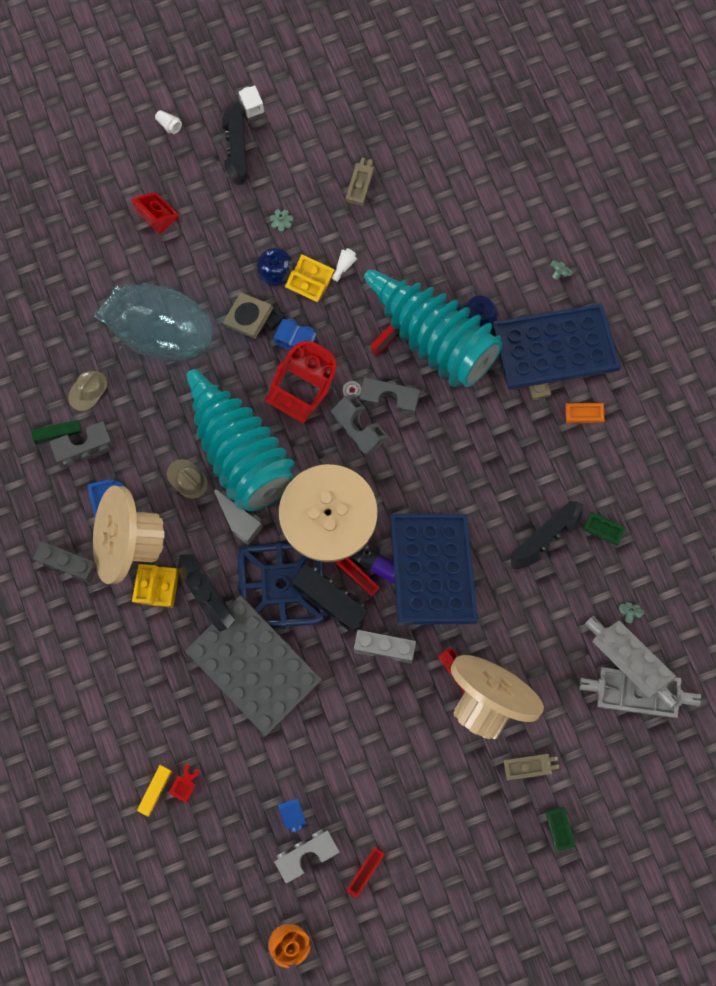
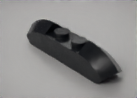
M231 102L222 120V128L226 130V141H230V146L227 147L228 158L224 160V163L232 181L236 185H243L248 180L242 106L238 102Z
M569 501L516 548L511 555V569L528 567L541 560L542 557L539 551L545 552L551 546L549 542L554 538L558 540L565 533L563 530L571 533L581 519L584 504Z
M192 554L180 555L177 565L179 573L202 610L219 632L228 629L235 620L234 615L198 560Z

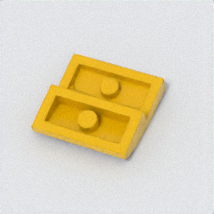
M301 255L285 287L313 301L319 302L336 270L305 255Z
M138 564L132 602L173 608L179 570L177 568Z

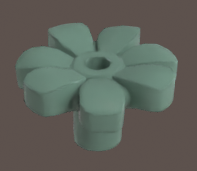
M279 209L275 210V215L270 216V221L273 222L271 227L273 229L278 227L279 232H284V227L290 229L292 226L290 222H293L292 215H288V210H283V212H280Z
M553 260L550 264L555 268L552 277L557 280L561 275L571 276L573 273L561 261L559 263Z
M626 602L619 606L620 612L626 614L625 621L628 623H632L635 616L640 618L644 615V610L640 609L639 605L632 606V603Z

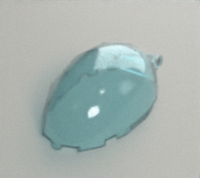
M130 283L124 285V289L114 286L111 295L99 311L96 310L94 313L95 318L106 323L122 344L138 354L164 362L193 361L209 350L214 332L208 314L204 313L194 300L175 289L165 286L158 287L151 285V283H142L141 285H132Z

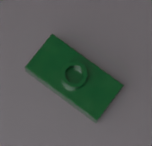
M590 512L582 530L618 546L626 527Z
M561 807L545 811L555 852L576 847L566 808Z

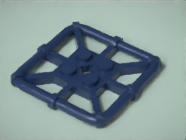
M282 541L272 544L248 545L239 549V584L237 585L239 596H242L247 601V590L262 589L263 601L255 608L258 613L266 605L280 604L281 619L266 620L272 628L281 627V629H286L288 626L314 625L325 620V613L318 608L317 612L302 599V595L288 585L302 565L309 559L308 557L303 555L297 563L283 564L282 550L295 549L289 542L282 543ZM277 551L278 565L264 566L250 553ZM245 558H248L261 570V583L246 582ZM315 560V567L318 569V573L324 577L323 561ZM281 579H283L284 583H287L284 589L276 587V583H279ZM299 603L314 617L286 619L285 604Z

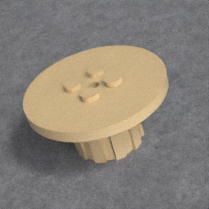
M319 465L301 472L288 484L280 501L279 520L285 538L295 550L313 560L333 562L354 555L367 544L376 527L377 504L372 489L359 474L339 465Z
M111 486L104 493L96 513L93 531V556L96 571L101 581L105 584H118L126 577L132 561L153 562L158 560L159 554L163 549L164 530L163 521L159 514L136 512L134 499L130 491L124 486Z
M470 655L456 657L451 665L452 676L465 690L464 695L455 708L454 716L457 717L458 722L462 726H465L472 733L486 739H496L509 718L523 722H534L541 716L544 706L538 695L526 683L506 669L485 659Z

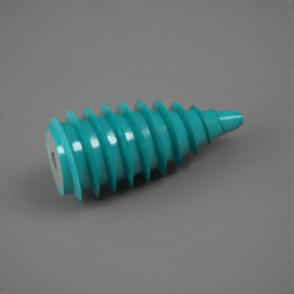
M369 269L365 273L366 283L379 297V303L385 305L386 317H392V328L400 329V338L404 341L409 340V348L412 351L418 350L419 358L421 360H428V365L431 369H438V374L441 378L449 377L450 386L457 387L463 384L465 387H470L478 382L493 365L501 351L502 342L500 341V335L495 337L491 334L492 323H487L481 327L480 315H476L471 319L468 318L470 314L469 307L457 311L458 300H453L446 304V293H442L436 298L433 297L434 287H430L423 292L420 291V282L409 286L406 284V279L400 282L376 270Z
M196 369L190 370L186 376L191 389V396L194 398L193 410L196 412L194 423L198 426L197 436L202 440V449L207 453V460L213 465V472L219 477L220 485L226 489L227 497L234 500V504L238 509L247 511L260 510L282 498L286 487L294 479L291 473L295 465L292 459H285L287 451L284 448H278L279 440L275 437H270V428L261 427L262 419L260 417H252V408H241L243 404L241 399H229L231 396L229 391L221 392L218 390V385H213L209 382L208 378H205L200 371Z

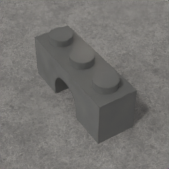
M364 377L359 397L363 405L378 408L380 400L390 396L397 401L396 413L415 416L420 396L419 389L412 385L401 386L394 381L383 382L376 377Z
M355 394L344 396L331 412L334 414L336 421L341 423L346 429V433L358 444V448L365 454L375 452L389 436L378 423L368 425L365 428L360 422V415L366 408Z
M104 421L86 427L88 438L82 445L72 444L68 435L49 441L60 467L71 466L75 461L80 459L87 460L93 454L98 452L105 453L111 447H114Z
M42 541L33 557L38 564L53 570L58 569L71 575L73 578L91 584L96 573V564L93 561Z

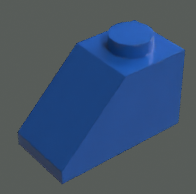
M295 799L278 804L286 830L291 829L292 833L302 830L303 825H306V820L300 800Z

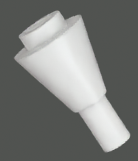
M348 248L341 250L337 269L331 279L338 282L343 272L357 260L355 252Z

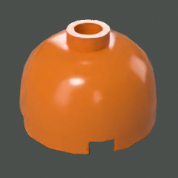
M283 924L271 933L268 949L272 959L278 966L290 968L288 965H293L294 963L298 965L307 957L310 951V939L299 926Z

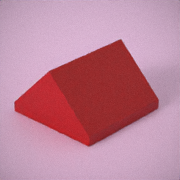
M156 192L132 197L131 199L135 211L159 235L180 216Z

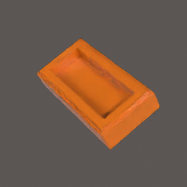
M566 403V423H604V403Z

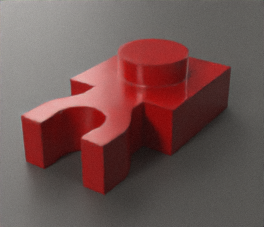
M188 764L184 767L183 777L177 776L168 793L186 803L196 787V784L192 783V781L201 772L196 769L195 773L190 775L188 770L191 766Z

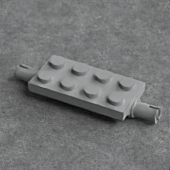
M592 616L585 623V626L596 635L592 642L649 698L652 696L659 697L670 710L678 704L680 700L667 689V685L676 676L620 621H617L609 628H605Z
M601 667L600 679L580 678L581 685H579V690L597 692V708L678 718V709L682 704L699 707L701 703L699 700L701 699V694L683 692L681 690V678L677 677L667 685V689L680 700L671 710L659 697L652 696L649 698L619 669Z

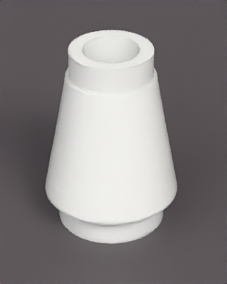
M162 110L158 111L155 115V119L168 133L176 134L181 129L182 123L178 117Z

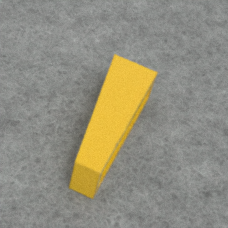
M159 765L137 809L138 812L148 817L150 816L173 771Z

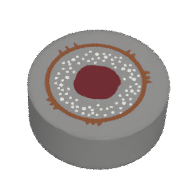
M356 381L347 382L343 386V395L355 394L359 399L361 393L360 384Z

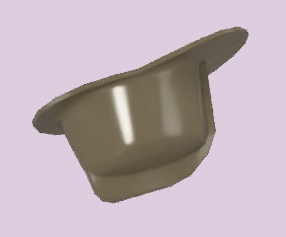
M98 371L82 373L69 392L68 400L70 405L78 411L91 409L107 388L106 377Z
M176 460L168 467V481L186 498H199L207 490L208 482L206 476L189 460Z

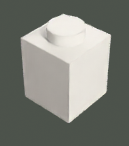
M256 86L245 87L239 91L240 101L247 118L264 112L263 102Z

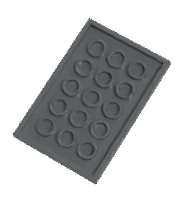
M239 596L228 607L235 617L230 627L219 632L211 624L185 652L252 723L267 736L322 679L242 596Z

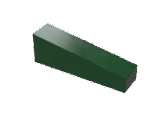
M79 420L31 430L32 438L36 445L65 435L72 436L82 433Z

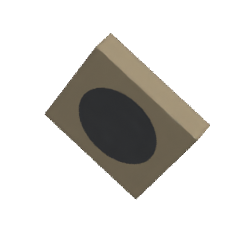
M240 293L223 324L225 327L256 339L273 307L271 304Z

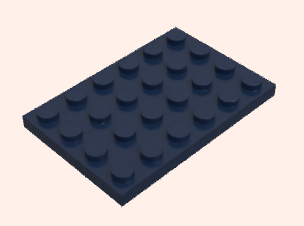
M602 304L494 321L492 323L495 337L501 336L502 348L499 354L508 390L620 371L621 366Z
M391 514L390 529L398 625L477 624L478 616L467 514Z

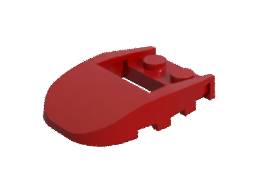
M303 341L295 345L283 362L279 364L274 379L271 382L267 398L265 397L264 401L303 424L328 392L337 367L333 354L311 341ZM287 370L320 389L311 405L278 387Z

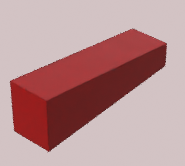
M349 558L339 560L335 564L370 597L380 588Z
M375 847L373 848L347 888V894L357 899L385 854Z

